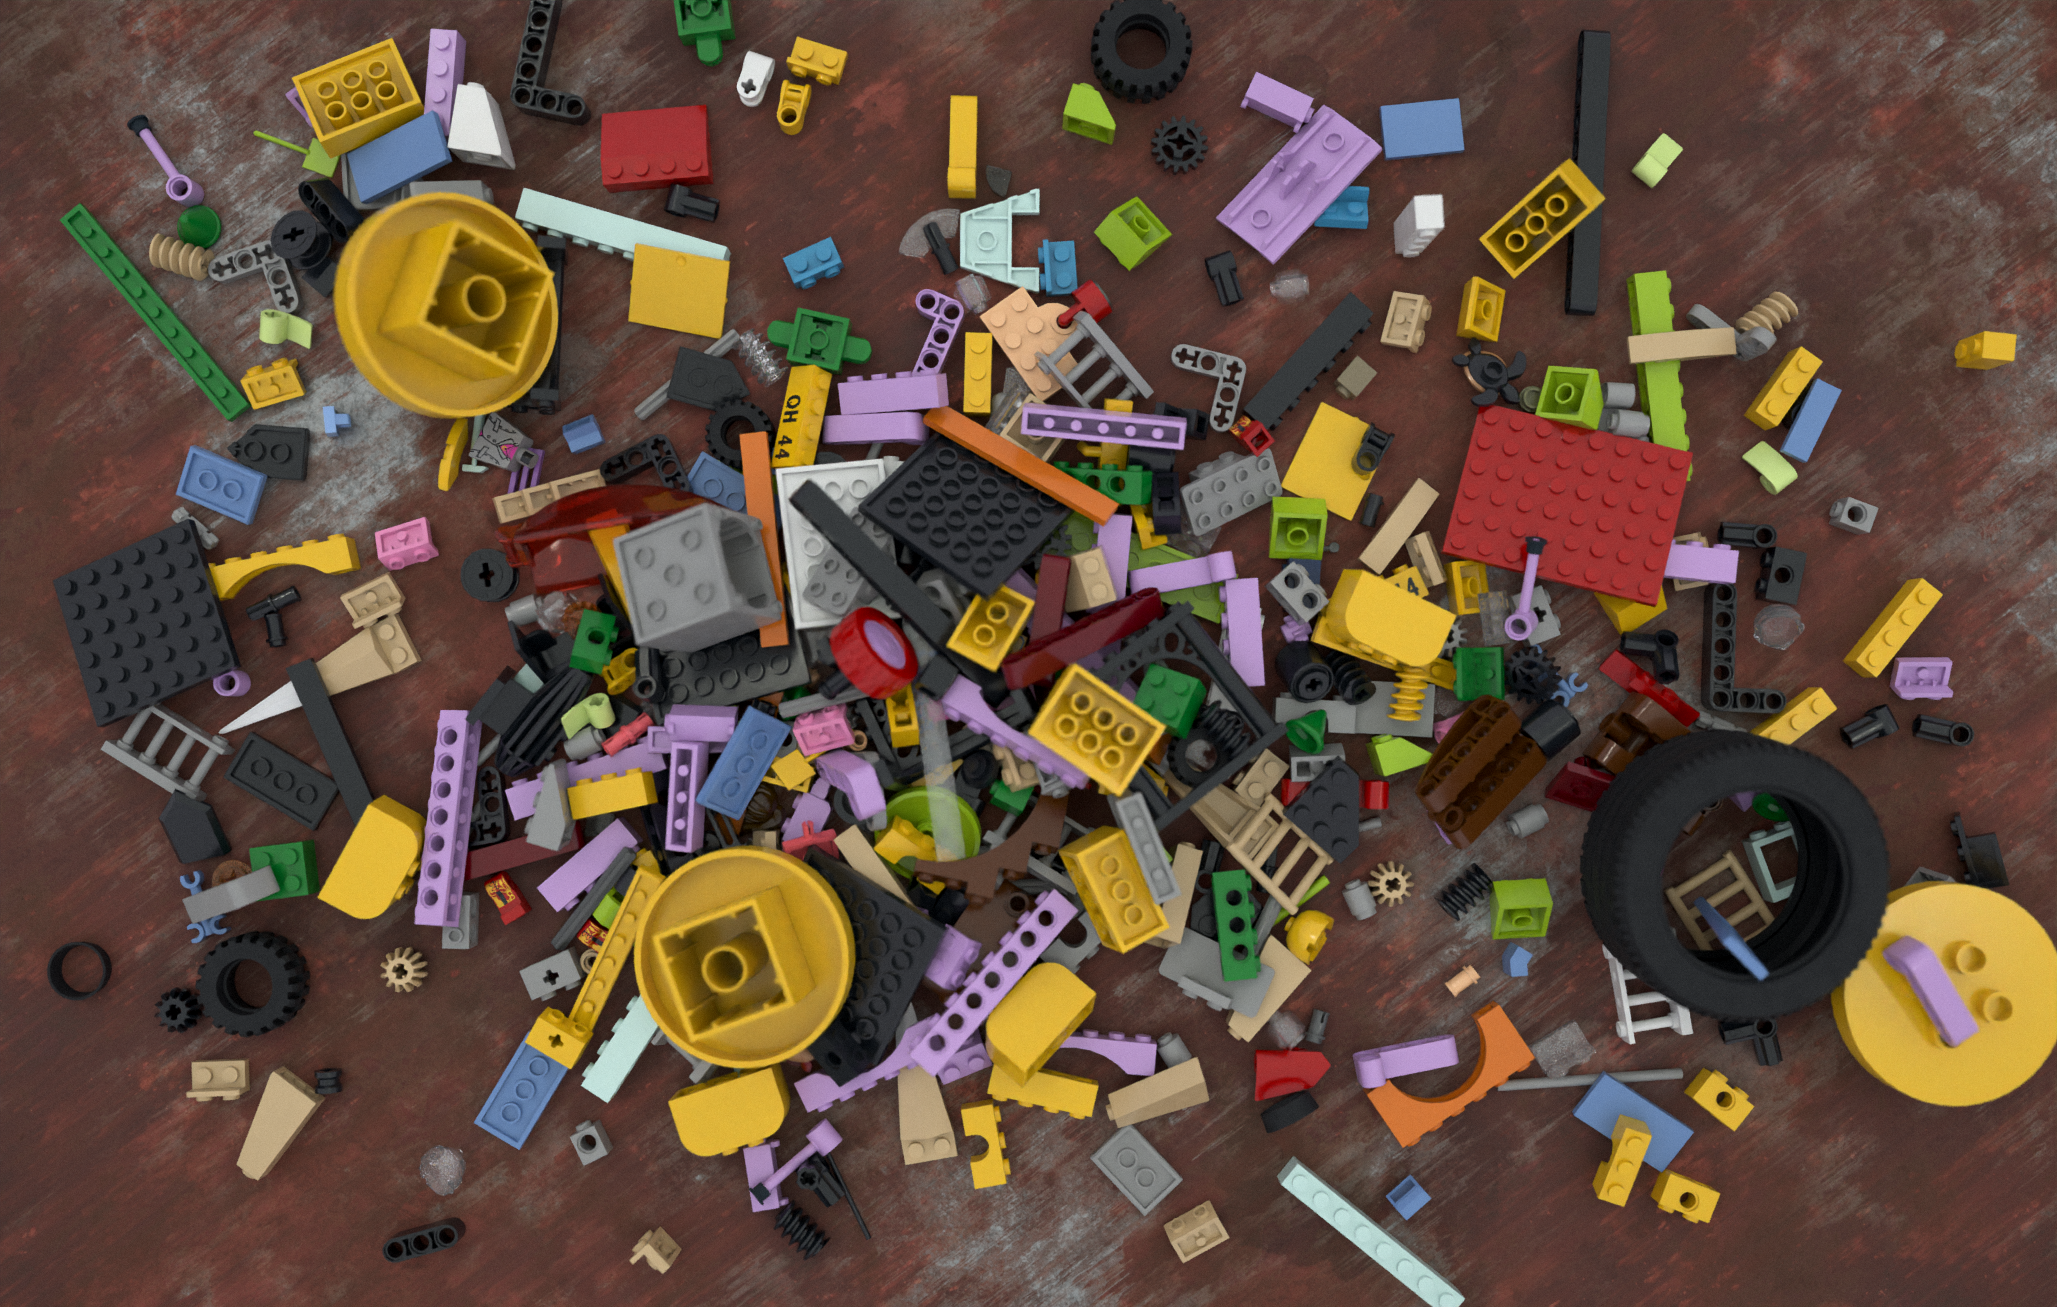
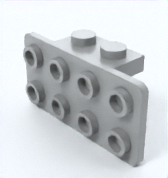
M1268 448L1258 457L1253 454L1242 456L1232 451L1225 452L1219 455V459L1213 462L1202 463L1197 466L1196 470L1188 473L1191 483L1180 489V495L1191 531L1196 536H1200L1272 501V496L1280 497L1283 492L1272 452Z
M854 507L849 517L895 562L896 559L886 549L893 536L860 514L858 507ZM830 546L802 596L806 601L843 617L848 614L857 598L860 602L870 605L873 598L878 595V592Z
M1184 927L1181 943L1168 947L1159 967L1161 975L1178 982L1177 986L1183 988V994L1193 999H1197L1200 996L1208 1000L1206 1003L1208 1006L1218 1011H1221L1222 1008H1231L1250 1018L1257 1015L1275 975L1273 968L1261 963V972H1257L1256 979L1224 982L1222 979L1218 942L1187 927ZM1232 950L1233 957L1237 960H1241L1246 956Z

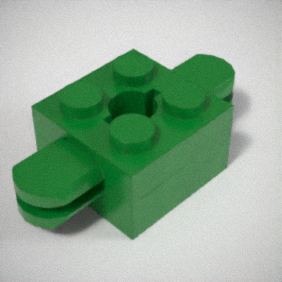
M674 0L678 36L683 45H696L697 56L702 64L710 67L718 65L723 58L721 41L736 39L731 0Z
M798 307L794 323L775 320L767 329L768 338L774 346L788 349L786 360L790 365H816L831 374L841 376L844 361L866 364L872 356L871 345L866 339L850 336L853 324L849 318Z

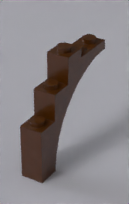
M1041 788L1037 803L1029 818L1014 835L1001 845L981 855L960 861L934 862L917 859L913 876L918 877V881L927 884H933L934 881L945 883V887L954 890H960L963 887L965 888L964 899H968L970 904L976 906H985V903L990 904L993 899L998 874H1002L1004 879L1017 881L1018 878L1023 879L1027 871L1031 849H1034L1035 853L1044 856H1050L1051 853L1055 854L1057 852L1069 793L1060 798H1053L1050 795H1042Z

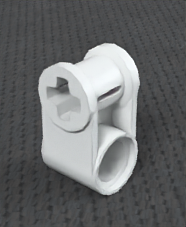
M752 51L747 52L742 72L737 82V90L744 105L755 107L762 102L768 82L773 75L775 59Z

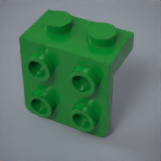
M1504 647L1457 648L1456 653L1453 655V667L1456 669L1457 674L1453 690L1458 701H1474L1486 694L1505 700Z

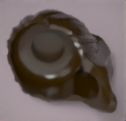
M760 782L747 805V812L743 818L744 825L739 833V837L757 830H775L785 823L786 811L780 805L775 789L768 782Z

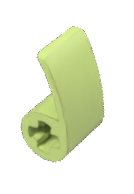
M1663 133L1643 155L1631 172L1650 188H1653L1668 171L1667 168L1682 152L1683 148Z
M268 309L261 311L260 340L270 344H279L288 339L308 349L311 348L313 325L310 322L278 310Z
M1764 441L1759 442L1742 456V459L1762 474L1760 476L1762 485L1773 495L1778 494L1798 477L1795 469Z
M596 693L587 697L572 707L561 718L568 739H571L589 722L595 728L603 729L609 727L615 721V715L609 698L603 693Z

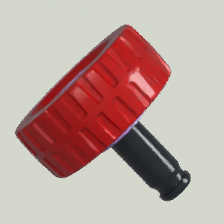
M860 607L833 628L830 635V645L839 668L826 677L825 681L820 682L818 688L821 695L827 700L835 699L836 695L844 692L852 684L873 698L888 699L906 687L916 677L918 673V659L915 650L902 629L890 617L875 608Z

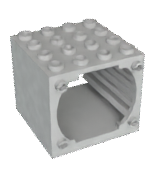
M704 503L613 539L636 644L692 653L782 620L780 612L783 611V607L776 598L760 532L763 529L761 520L757 517Z

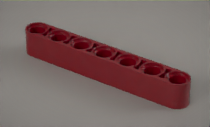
M1156 587L1144 588L1006 656L1001 660L1000 664L1007 687L1012 690L1024 688L1145 627L1155 618L1161 619L1164 617L1165 612L1159 589Z

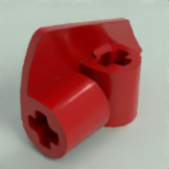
M1286 1047L1283 1050H1255L1254 1072L1256 1074L1254 1099L1255 1101H1261L1312 1088L1331 1065L1320 1051H1308L1300 1047Z

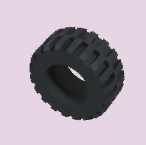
M1116 0L1110 4L1109 11L1105 9L1101 13L1099 22H1096L1093 29L1091 65H1094L1096 78L1102 80L1101 86L1106 91L1109 89L1113 90V96L1120 100L1122 96L1128 97L1127 102L1135 104V99H1142V104L1150 103L1151 98L1154 97L1159 101L1165 98L1166 92L1172 93L1177 88L1178 83L1182 82L1185 77L1193 46V41L1190 40L1192 33L1190 26L1185 25V16L1182 12L1178 14L1175 12L1176 6L1173 3L1168 2L1166 5L1162 3V0H1124V2L1120 3L1119 0ZM1135 29L1151 31L1163 41L1166 47L1165 57L1155 67L1149 69L1132 68L1125 64L1117 54L1116 45L1118 39L1125 33Z
M252 931L222 941L215 946V950L208 952L204 957V961L207 963L200 965L197 973L201 975V979L196 980L195 989H200L197 1001L198 1004L203 1003L205 1010L202 1013L205 1017H212L214 1019L212 1025L217 1029L225 1027V1033L232 1036L239 1033L240 1037H250L268 1033L292 1020L297 1015V1010L303 1008L306 1001L302 997L308 995L310 989L309 985H305L306 980L310 979V971H305L303 966L307 961L304 956H298L297 952L300 949L295 944L287 945L288 939L282 935L274 937V932L264 931L260 933L259 931ZM246 959L262 964L271 976L272 994L264 1007L258 1008L249 1005L239 996L236 990L235 974L240 963Z

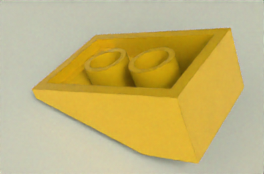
M1003 586L988 602L976 594L949 640L947 647L996 672L1001 665V660L1008 655L1032 617L1035 602L1006 586Z

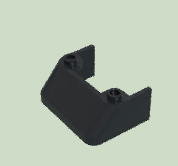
M601 572L598 574V578L604 594L597 599L596 608L598 612L616 616L614 626L619 627L616 642H610L608 648L613 650L612 660L629 648L638 650L640 646L636 644L632 623L630 624L612 584ZM513 620L507 622L515 651L544 684L570 664L579 625L554 638L546 630H536L525 635ZM597 640L590 641L593 644H601Z

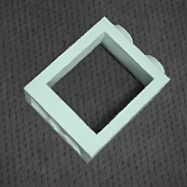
M1790 821L1778 822L1774 824V829L1766 832L1764 829L1754 831L1749 834L1750 838L1742 840L1764 900L1772 903L1790 897L1796 877L1774 885L1760 847L1791 835L1797 849V841Z

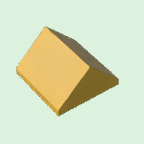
M1472 277L1464 285L1456 336L1497 342L1506 290L1480 277Z
M1469 560L1444 564V570L1448 578L1446 588L1450 613L1459 616L1492 611L1485 564Z
M1662 586L1655 607L1594 592V595L1620 635H1622L1623 631L1632 632L1667 609Z

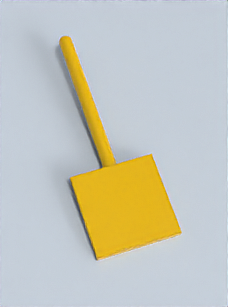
M796 749L770 767L787 790L790 791L816 774L808 763L826 751L811 754L804 758L799 750Z

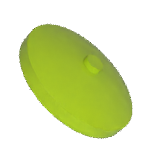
M915 786L896 793L886 801L887 825L897 815L903 820L911 822L914 828L924 835L931 836L937 844L946 850L952 851L960 860L978 855L982 838L979 819L972 807L957 794L934 786ZM876 830V831H874L875 842H876L877 836L879 835V833H880L882 830ZM904 856L896 864H893L886 858L884 859L894 871L910 879L918 858Z

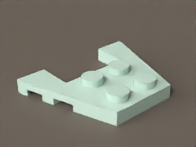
M1033 189L1028 193L1019 196L1015 195L995 204L991 203L960 213V268L1018 288L1023 286L1027 291L1039 293V268L1012 267V215H1039V189Z

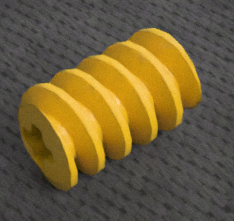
M1397 664L1404 669V672L1395 673V676L1402 679V682L1393 683V686L1400 691L1398 693H1391V697L1398 701L1397 703L1389 704V707L1394 709L1395 713L1387 714V717L1408 722L1420 720L1421 714L1415 710L1423 709L1424 705L1417 700L1425 699L1426 694L1420 690L1428 687V684L1421 679L1429 678L1430 673L1417 666Z

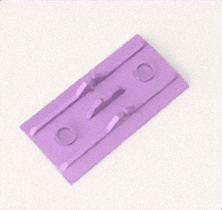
M1323 105L1310 118L1308 124H1305L1216 217V220L1232 230L1274 265L1379 155L1382 147L1337 112Z

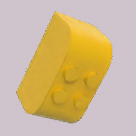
M1569 158L1480 237L1479 240L1515 279L1606 198Z
M1351 569L1343 570L1326 610V619L1330 630L1334 635L1348 642V648L1359 653H1368L1371 655V659L1396 666V663L1424 666L1432 662L1439 655L1457 616L1364 570Z
M386 795L370 803L317 898L360 919H370L382 914L393 903L400 900L404 894H408L415 882L412 877L417 871L421 870V856L424 850L425 826L427 825L426 819L419 813Z
M1048 962L1035 966L1024 977L1021 976L1013 985L1012 990L1000 1000L990 1013L987 1020L985 1040L986 1052L989 1058L1023 1088L1092 1013L1096 993L1060 964Z
M780 1062L763 1067L744 1068L740 1070L739 1075L737 1072H731L710 1079L707 1083L695 1084L680 1089L672 1096L668 1103L679 1137L683 1145L690 1152L699 1156H712L722 1152L723 1156L738 1151L739 1146L748 1144V1147L759 1145L764 1142L763 1138L774 1134L779 1129L790 1109L791 1097Z

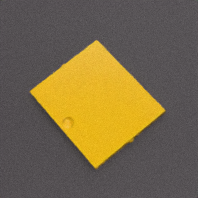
M636 243L632 280L630 281L631 296L628 321L720 339L723 334L725 306L728 301L726 297L730 261Z
M1321 402L1281 483V487L1301 498L1325 499L1328 511L1351 521L1376 471L1375 469L1367 475H1359L1354 472L1351 465L1352 458L1369 424L1360 421L1358 417H1352ZM1360 456L1361 465L1370 468V458Z

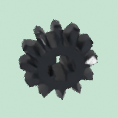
M179 987L171 989L170 992L163 993L161 995L162 1001L155 1004L160 1009V1012L155 1013L154 1017H161L162 1019L159 1026L164 1027L168 1025V1032L171 1033L176 1030L179 1033H183L188 1028L196 1027L198 1024L196 1020L203 1016L198 1011L199 1008L203 1007V1003L197 1004L196 1001L197 996L200 994L195 993L191 995V988L181 990Z

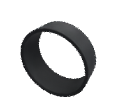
M71 942L59 947L51 956L47 967L48 980L53 990L61 997L74 1001L87 999L104 988L112 972L111 960L106 951L90 942ZM80 945L92 949L99 956L103 966L102 980L99 986L91 992H79L72 989L65 982L62 975V963L65 956L70 950Z
M1304 1090L1277 1102L1264 1110L1260 1115L1266 1132L1272 1133L1308 1116L1319 1105L1310 1092Z

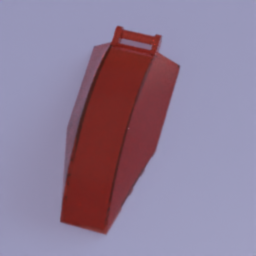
M636 484L608 485L585 489L546 505L518 525L499 527L495 531V537L504 547L507 554V564L512 568L530 565L537 594L547 595L601 585L598 574L601 572L611 583L587 531L628 524L630 532H633L704 503L729 510L732 509L703 496L675 488ZM514 542L521 544L523 550H516Z

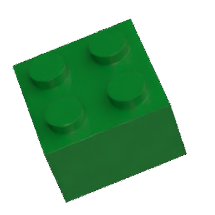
M1151 663L1132 704L1165 726L1163 732L1186 739L1207 690L1199 679Z
M314 839L249 848L252 872L270 865L281 889L257 901L303 896L320 892Z

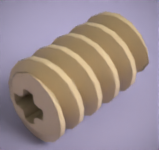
M156 234L149 249V257L153 266L163 268L166 271H173L175 274H182L197 281H202L209 275L208 266L214 259V254L211 250H206L205 252L201 246L195 248L191 243L185 245L182 240L175 242L173 237L165 238L163 234Z
M1773 292L1769 295V298H1765L1760 304L1754 306L1752 311H1748L1744 314V317L1736 320V331L1742 334L1756 326H1760L1774 334L1773 328L1781 329V321L1783 323L1790 322L1791 318L1789 315L1796 317L1798 315V308L1785 294Z

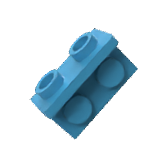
M1348 186L1314 222V226L1367 229L1369 187Z
M831 237L783 258L797 289L800 287L802 289L810 288L817 283L816 280L825 276L827 279L840 274V269L845 268Z
M1048 239L1043 240V247L1038 248L1039 264L1044 263V273L1040 274L1041 290L1046 289V297L1070 296L1071 292L1077 289L1074 241L1048 242Z

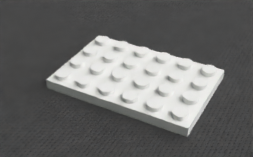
M883 459L776 469L795 630L835 626L860 607L875 608L891 619L902 618L898 613L889 609L891 605L887 606L886 600L879 593L873 598L870 605L860 602L857 598L848 614L843 617L803 598L802 594L831 545L788 500L807 479H811L849 516L854 507H858L866 497L885 481ZM892 537L886 549L896 559Z

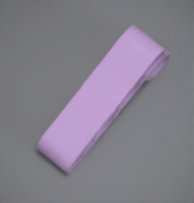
M925 289L916 296V306L922 316L933 320L934 323L914 367L912 376H920V370L936 369V374H941L965 317L963 306L960 302L936 291ZM925 298L935 300V305L931 309H924L921 306V302ZM950 308H955L960 313L956 319L951 320L946 318V311ZM940 332H945L949 335L948 341L944 344H939L934 340L935 336ZM934 356L938 358L939 362L936 367L928 368L924 365L926 358Z
M916 412L824 416L823 444L850 445L902 442L909 445H923L930 438V427L923 424V417L925 415Z
M1232 551L1127 572L1131 595L1149 587H1156L1159 589V593L1237 578Z
M837 748L814 759L820 777L847 793L852 810L859 821L886 809L876 773L869 762L841 748Z
M1905 935L1882 951L1889 965L1906 976L1937 1030L1949 1045L1955 1047L1979 1031L1977 1024L1939 960L1926 944Z
M1452 1034L1379 1047L1353 1054L1357 1079L1363 1088L1383 1086L1388 1078L1459 1063L1455 1038Z

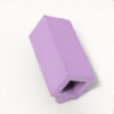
M1256 72L1240 107L1245 109L1246 106H1249L1294 127L1293 132L1298 133L1302 123L1308 124L1314 112V109L1310 107L1314 98Z
M673 704L670 714L665 715V730H668L669 740L729 742L738 726V707Z
M763 1138L764 1142L759 1145L748 1147V1144L744 1146L743 1151L749 1188L753 1189L760 1182L763 1184L778 1171L775 1147L780 1146L779 1139ZM780 1183L770 1191L771 1195L763 1201L764 1205H761L750 1192L753 1212L776 1209L782 1205L789 1204L788 1197H782Z

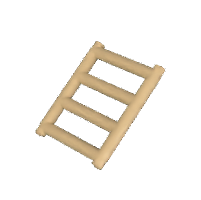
M1268 792L1263 797L1265 800L1264 804L1235 842L1231 841L1227 844L1226 849L1285 910L1294 915L1298 911L1296 905L1325 865H1330L1334 858L1286 818L1282 812L1285 806ZM1273 809L1283 821L1252 861L1242 849ZM1291 828L1301 839L1270 879L1260 868ZM1309 846L1318 855V858L1290 897H1288L1279 888V885Z
M1727 850L1722 854V859L1675 888L1671 886L1664 890L1700 950H1713L1709 942L1718 936L1712 927L1702 933L1695 922V919L1702 915L1696 906L1688 911L1680 897L1730 867L1737 881L1709 897L1706 901L1714 908L1744 889L1751 903L1725 920L1734 927L1758 912L1766 924L1745 937L1744 941L1758 935L1775 919L1731 850Z

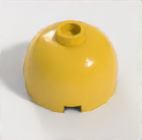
M1307 910L1301 912L1296 918L1290 917L1284 928L1288 932L1286 943L1289 951L1300 961L1309 965L1310 961L1313 962L1327 940L1325 930L1326 928L1332 929L1334 918L1317 910Z

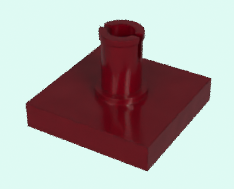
M1577 757L1574 763L1568 761L1545 788V797L1592 812L1596 810L1598 806L1596 803L1601 798L1603 791L1608 790L1610 787L1609 783L1616 776L1591 769L1592 762L1589 758L1586 759V765H1584L1585 757Z

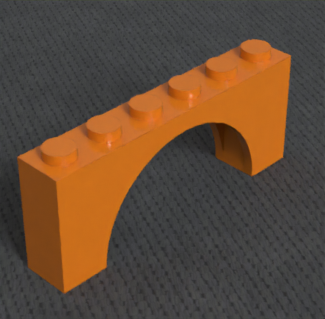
M1491 1001L1471 1015L1479 1032L1480 1053L1474 1071L1456 1090L1439 1097H1417L1398 1089L1389 1079H1386V1084L1383 1086L1363 1088V1091L1403 1148L1418 1143L1421 1135L1427 1131L1437 1130L1442 1126L1443 1120L1449 1116L1459 1115L1464 1111L1465 1105L1471 1101L1477 1102L1486 1096V1091L1493 1086L1499 1087L1508 1081V1076L1515 1071L1521 1072L1530 1066V1061L1535 1059L1505 1012L1496 1002Z

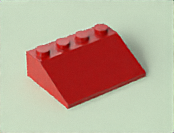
M707 105L602 114L601 170L603 186L609 193L661 189L670 188L671 184L681 186L714 184Z

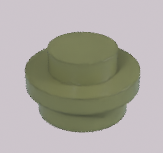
M1536 386L1524 388L1519 394L1520 407L1526 412H1536L1542 390Z

